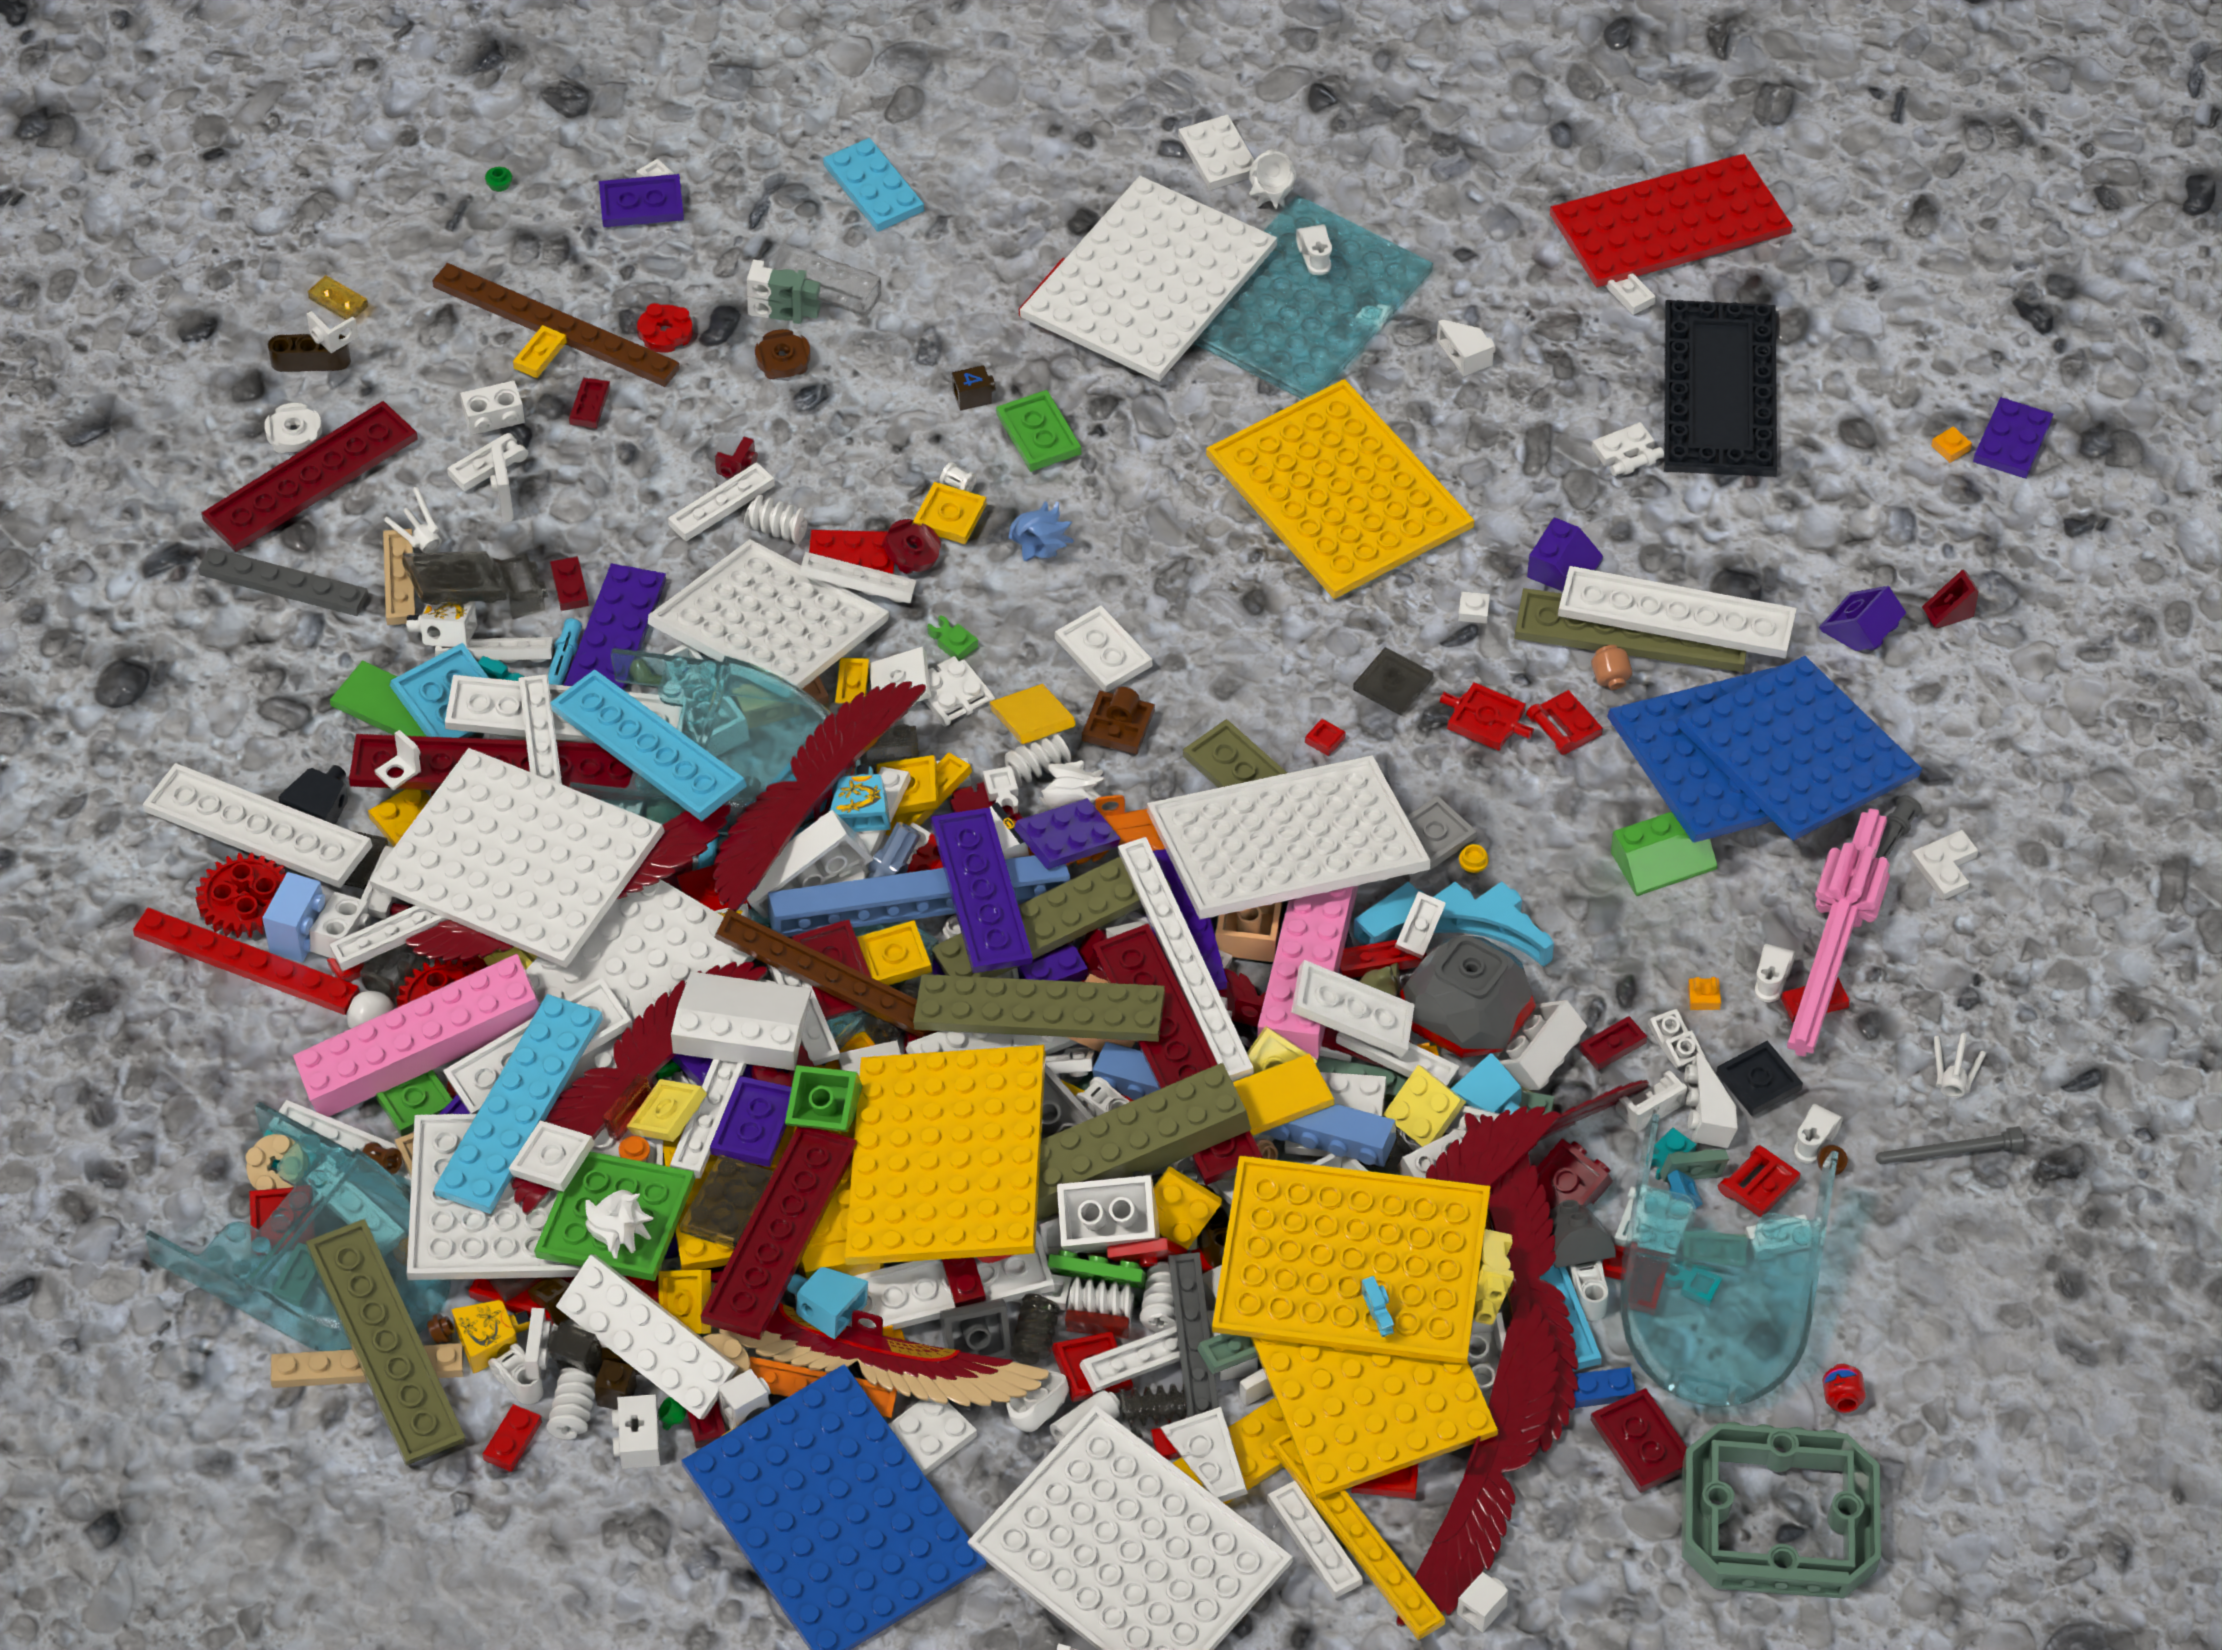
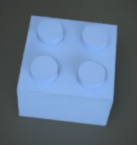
M290 872L286 873L262 917L270 953L302 963L308 952L311 953L309 930L325 907V895L322 892L321 881Z

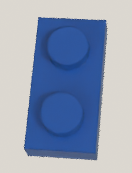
M1630 1367L1575 1374L1578 1384L1577 1391L1573 1390L1575 1408L1612 1404L1636 1392Z

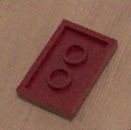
M849 919L792 936L791 939L871 977ZM812 986L826 1021L862 1010Z
M1646 1388L1591 1413V1422L1639 1493L1682 1474L1683 1459L1687 1447Z

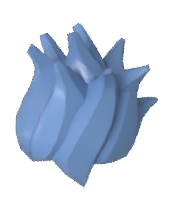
M1045 501L1039 510L1022 513L1012 522L1009 530V539L1022 545L1024 561L1034 557L1044 559L1052 556L1055 557L1057 556L1058 549L1067 546L1065 543L1074 542L1072 538L1064 534V531L1072 524V521L1058 522L1060 516L1059 502L1056 501L1054 508L1048 511V503Z

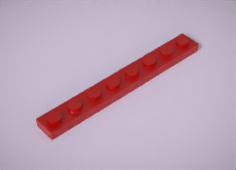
M149 907L133 928L135 937L346 1015L352 999L360 993L358 985Z

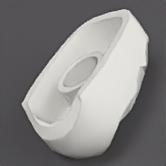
M1049 1371L1048 1378L1038 1380L1041 1382V1388L1035 1391H1026V1397H1010V1402L1006 1403L1014 1427L1024 1432H1033L1054 1416L1064 1403L1069 1392L1068 1382L1064 1374Z

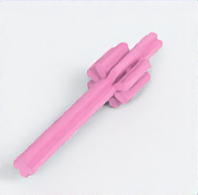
M1869 809L1868 813H1861L1851 843H1844L1842 850L1832 848L1828 852L1815 892L1817 898L1815 907L1818 912H1829L1787 1043L1788 1049L1795 1050V1054L1798 1056L1806 1057L1807 1052L1814 1053L1853 928L1861 927L1863 920L1871 923L1878 916L1890 877L1888 873L1890 864L1885 857L1875 858L1887 823V817L1879 815V810Z

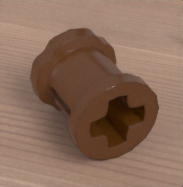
M370 1142L365 1145L361 1152V1164L369 1170L380 1169L382 1173L392 1175L397 1173L402 1165V1154L400 1150L393 1147L386 1149L379 1143Z

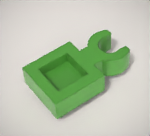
M940 615L938 617L940 628H936L932 624L927 625L928 635L933 639H937L938 647L950 657L955 656L958 661L978 647V639L960 624L953 628L950 627L948 619Z

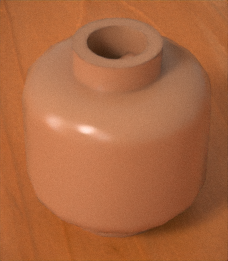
M1607 645L1598 649L1591 660V666L1597 683L1602 687H1609L1610 690L1623 688L1626 685V681L1633 674L1627 652L1622 648H1617L1616 645Z

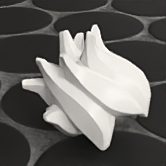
M1268 149L1261 153L1250 168L1249 179L1252 189L1249 194L1250 196H1259L1256 207H1260L1267 201H1272L1275 209H1277L1278 203L1284 207V198L1293 190L1296 180L1293 161L1286 154L1276 149Z
M1082 760L1065 764H1049L1048 769L1056 779L1046 789L1041 791L1044 798L1039 797V799L1050 810L1086 798L1092 803L1101 797L1093 787L1105 780V777H1100L1103 771L1101 769L1093 773L1083 771L1084 761Z
M619 1190L608 1195L597 1206L590 1200H586V1215L588 1218L585 1221L586 1228L594 1238L608 1246V1250L612 1252L613 1258L617 1259L620 1244L623 1243L631 1254L634 1253L636 1250L634 1233L640 1234L648 1240L652 1238L643 1223L653 1220V1217L641 1210L636 1200L640 1193L632 1194L627 1190Z

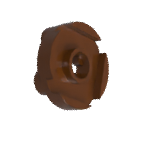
M779 329L768 332L763 336V340L759 345L757 342L755 346L756 364L768 379L801 375L808 369V363L811 358L809 342L802 335L801 338L793 335L792 330ZM784 351L787 355L779 356V352Z

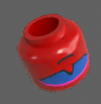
M1837 1364L1824 1374L1822 1382L1825 1402L1831 1408L1838 1412L1848 1413L1855 1411L1866 1398L1864 1378L1858 1368L1848 1364Z

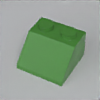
M796 1065L785 1124L787 1126L847 1132L856 1117L857 1105L863 1086L858 1073Z

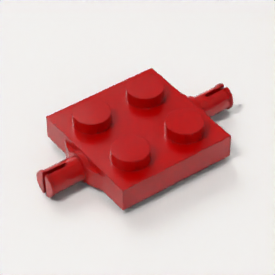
M1473 682L1469 690L1459 698L1445 691L1440 697L1439 703L1455 708L1453 715L1448 721V730L1498 751L1501 750L1506 740L1514 733L1528 740L1533 735L1534 728L1519 723L1520 718L1525 712L1526 703Z

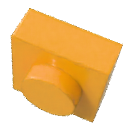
M1953 426L1933 438L1931 446L1951 463L1971 451L1972 442Z

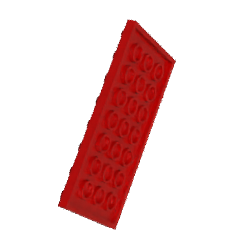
M1744 153L1550 206L1549 213L1596 288L1607 285L1610 280L1618 282L1628 279V275L1632 273L1637 277L1791 234L1793 225Z

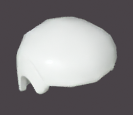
M377 991L361 992L352 999L347 1011L348 1026L352 1029L395 1009L394 1003L385 993Z

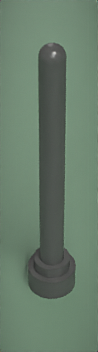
M2020 1126L2010 1127L1997 1136L1879 1152L1875 1159L1879 1164H1887L2001 1147L2010 1152L2024 1150V1137Z

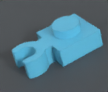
M1374 1276L1363 1279L1362 1295L1373 1321H1376L1381 1337L1393 1334L1392 1327L1394 1323L1386 1309L1389 1298L1383 1285L1378 1286Z

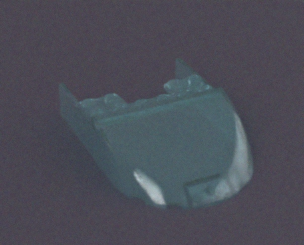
M615 648L611 652L615 680L617 682L659 687L658 696L661 702L671 706L683 707L676 729L745 779L747 787L732 797L726 804H730L731 811L726 817V825L717 831L719 834L728 835L729 829L737 823V818L746 812V807L756 801V796L766 791L768 785L782 781H797L791 770L790 761L792 757L795 756L797 758V751L801 745L805 748L808 735L811 734L814 737L816 727L819 724L823 725L826 717L832 713L817 699L783 677L754 664L732 657L724 656L723 662ZM856 762L843 776H855ZM634 771L627 788L571 782L569 786L571 789L662 825L686 811V809ZM838 781L832 786L833 798L835 795ZM827 799L823 801L820 807V813L824 810L827 803ZM814 809L800 825L804 830L815 823Z
M258 1102L255 1106L260 1132L264 1135L268 1129L279 1135L289 1136L296 1140V1142L277 1165L279 1177L294 1186V1188L260 1229L257 1230L241 1221L231 1222L219 1232L208 1247L199 1255L183 1249L151 1230L145 1234L152 1262L297 1342L317 1351L353 1349L306 1248V1241L365 1219L418 1334L427 1327V1322L433 1319V1315L441 1311L451 1289V1279L408 1280L407 1278L411 1192L402 1183L358 1148L353 1152L261 1102Z
M1653 1113L1645 1129L1621 1266L1620 1314L1626 1342L1643 1371L1656 1384L1676 1397L1688 1402L1712 1407L1736 1406L1754 1401L1782 1384L1795 1369L1806 1348L1813 1316L1838 1152L1832 1151L1823 1163L1813 1220L1767 1213L1758 1220L1754 1239L1693 1227L1695 1205L1691 1198L1681 1193L1648 1187L1660 1116ZM1722 1278L1711 1302L1696 1295L1700 1291L1707 1294L1712 1284Z

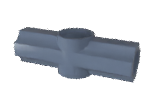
M897 822L885 846L876 852L873 856L874 860L869 863L868 870L870 873L867 878L907 873V861L921 837L918 831L902 822Z

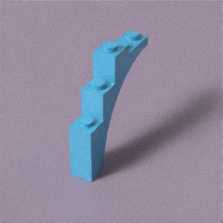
M1502 881L1476 900L1469 890L1463 889L1456 882H1453L1433 896V898L1446 903L1434 933H1466L1485 936L1504 942L1526 953L1543 967L1552 961L1554 949L1552 938L1546 932L1539 930L1532 923L1528 915L1521 913L1522 899L1519 893L1512 888L1510 889ZM1409 882L1405 883L1354 919V937L1362 945L1398 940L1418 891L1424 892L1416 889Z

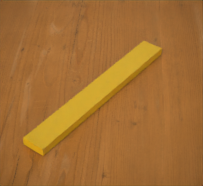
M1289 1431L1269 1442L1271 1451L1294 1481L1297 1482L1304 1494L1419 1641L1445 1625L1446 1619L1346 1490L1344 1489L1322 1498H1316Z

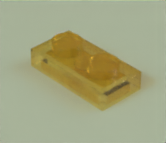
M327 275L308 290L310 300L345 320L351 317L356 318L368 307V301L365 297Z

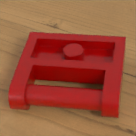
M1569 690L1542 704L1532 705L1526 712V716L1532 722H1536L1556 744L1555 748L1561 755H1565L1602 735L1603 727ZM1550 715L1568 736H1564L1547 716Z
M1757 1145L1750 1152V1157L1729 1178H1724L1717 1186L1722 1195L1727 1198L1732 1197L1762 1218L1800 1180L1801 1173L1763 1146ZM1759 1165H1765L1745 1188L1739 1186Z

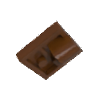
M1118 687L1115 689L1114 694L1099 690L1082 731V741L1138 755L1155 712V704L1141 701L1137 692L1128 687Z

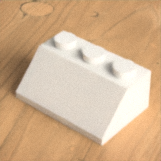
M1568 1000L1535 1004L1534 1011L1502 1052L1492 1053L1520 1086L1528 1090L1542 1089L1549 1082V1076L1553 1071L1565 1061L1564 1057L1568 1051L1579 1043L1580 1036L1587 1028V1025Z
M1151 1175L1057 1184L1061 1247L1064 1251L1105 1250L1109 1245L1160 1239L1158 1211Z

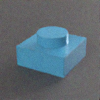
M1677 1169L1667 1175L1671 1185L1669 1192L1673 1199L1691 1204L1692 1210L1703 1204L1693 1178Z

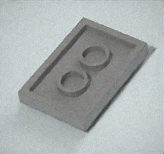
M1438 795L1406 816L1430 859V870L1477 838V831ZM1430 870L1402 875V877L1407 882L1412 883Z

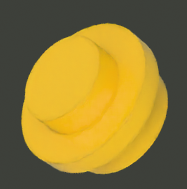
M1468 845L1459 855V864L1465 871L1477 873L1483 871L1488 866V854L1480 845Z

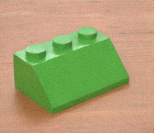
M1672 811L1613 831L1611 854L1636 897L1717 869L1711 840L1707 839L1693 843Z

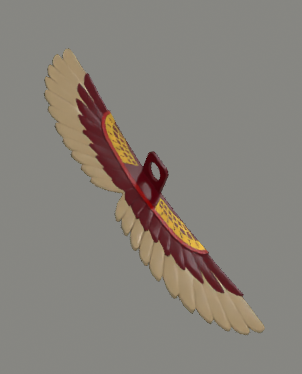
M711 1282V1294L717 1283ZM781 1303L778 1304L761 1340L723 1329L719 1330V1334L729 1335L739 1341L745 1348H757L755 1352L758 1355L773 1357L778 1362L791 1361V1365L795 1367L809 1365V1370L820 1371L825 1369V1373H830L843 1364L849 1367L858 1361L862 1374L872 1385L877 1386L878 1382L889 1391H893L894 1386L897 1391L905 1396L910 1397L912 1393L919 1399L928 1401L929 1397L931 1400L942 1404H948V1399L964 1406H970L971 1402L980 1406H991V1400L1008 1403L1010 1402V1397H1026V1391H1035L1041 1388V1382L1038 1380H1044L1049 1375V1371L1046 1369L1016 1363L1011 1359L960 1352V1350L929 1346L884 1336L883 1318L859 1310H854L852 1313V1327L846 1326L835 1339L799 1317L795 1308ZM859 1319H869L876 1324V1327H865L859 1322Z

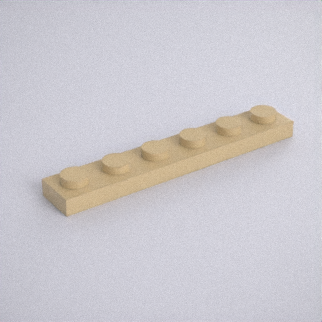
M462 1343L423 1345L438 1378L463 1377ZM353 1350L271 1354L272 1388L367 1383Z

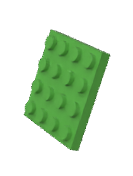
M589 1152L565 1191L558 1192L534 1250L536 1258L582 1267L590 1254L597 1255L621 1275L655 1281L696 1180L694 1171ZM619 1190H627L632 1194L640 1193L636 1200L641 1210L653 1217V1220L643 1223L652 1238L648 1240L640 1234L634 1233L636 1249L634 1253L631 1254L623 1243L620 1244L617 1259L613 1258L612 1252L608 1250V1246L594 1238L586 1228L585 1221L588 1219L586 1215V1200H590L597 1206L608 1195Z

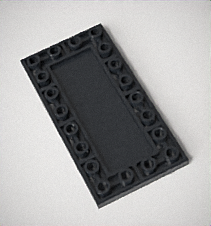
M1665 300L1664 472L1777 477L1776 305Z

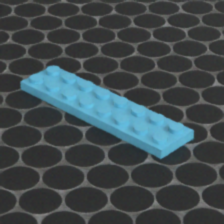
M595 669L550 702L553 712L701 821L747 787L745 779Z
M549 994L545 996L434 1187L436 1196L489 1214L493 1212L513 1177L509 1170L510 1165L539 1121H545L601 1024L603 1020L601 1011Z

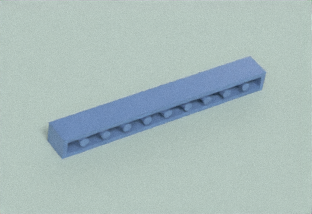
M1035 855L1005 859L1017 904H1022L1070 881V874L1066 864L1047 870ZM943 868L768 892V917L772 930L786 937L847 919L850 920L852 928L956 913Z
M1105 1042L1092 1069L1093 1078H1103L1118 1093L1128 1096L1132 1100L1159 1090L1140 1050ZM1335 1104L1264 1131L1262 1134L1272 1136L1277 1140L1298 1143L1306 1148H1316L1331 1152L1335 1156H1345L1360 1160L1368 1165L1375 1164L1384 1167L1396 1140V1125L1394 1119Z

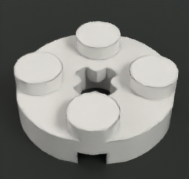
M302 403L281 405L275 409V414L271 417L268 415L265 420L267 440L278 453L302 451L318 441L322 433L319 414L315 410L313 412L307 409V405ZM291 425H296V427L298 428L295 430H289L291 428Z

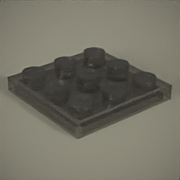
M487 551L403 553L402 565L422 603L438 605L441 602L466 604L469 601L495 603L496 601L507 600L508 590Z

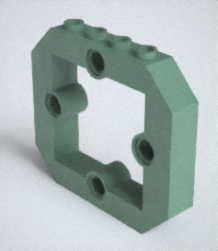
M1738 1422L1718 1423L1686 1449L1683 1459L1681 1557L1715 1589L1844 1599L1877 1571L1881 1559L1880 1464L1847 1433H1838L1831 1429L1813 1431L1805 1430L1802 1427H1791L1789 1429L1775 1428L1768 1424L1749 1426L1741 1425ZM1775 1448H1782L1786 1452H1779ZM1719 1462L1766 1465L1771 1470L1777 1472L1786 1471L1791 1467L1843 1471V1491L1834 1496L1827 1521L1833 1531L1843 1534L1844 1560L1799 1557L1796 1549L1787 1544L1773 1546L1768 1551V1554L1718 1550V1524L1723 1523L1729 1517L1735 1497L1731 1486L1723 1481H1719ZM1710 1500H1718L1722 1505L1713 1504ZM1840 1510H1846L1850 1512L1851 1515H1845L1841 1513ZM1775 1563H1782L1787 1568H1779Z

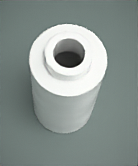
M1100 1390L1052 1423L1050 1430L1056 1442L1059 1444L1095 1404L1114 1419L1119 1417L1121 1404L1116 1395L1112 1392L1108 1393L1105 1390Z

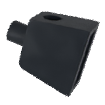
M332 765L327 773L309 768L279 795V803L336 825L348 801L346 784L343 782L346 772L337 765Z

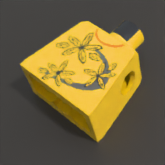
M500 1300L451 1309L455 1330L462 1343L473 1374L489 1367L488 1361L490 1359L499 1358L510 1350L511 1345L514 1343L518 1344L516 1333L528 1330L530 1325V1319L526 1310L508 1316L504 1303Z

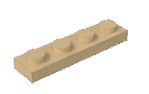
M404 529L413 536L412 529ZM387 530L383 531L387 625L407 624V616L416 615L413 547L397 531Z

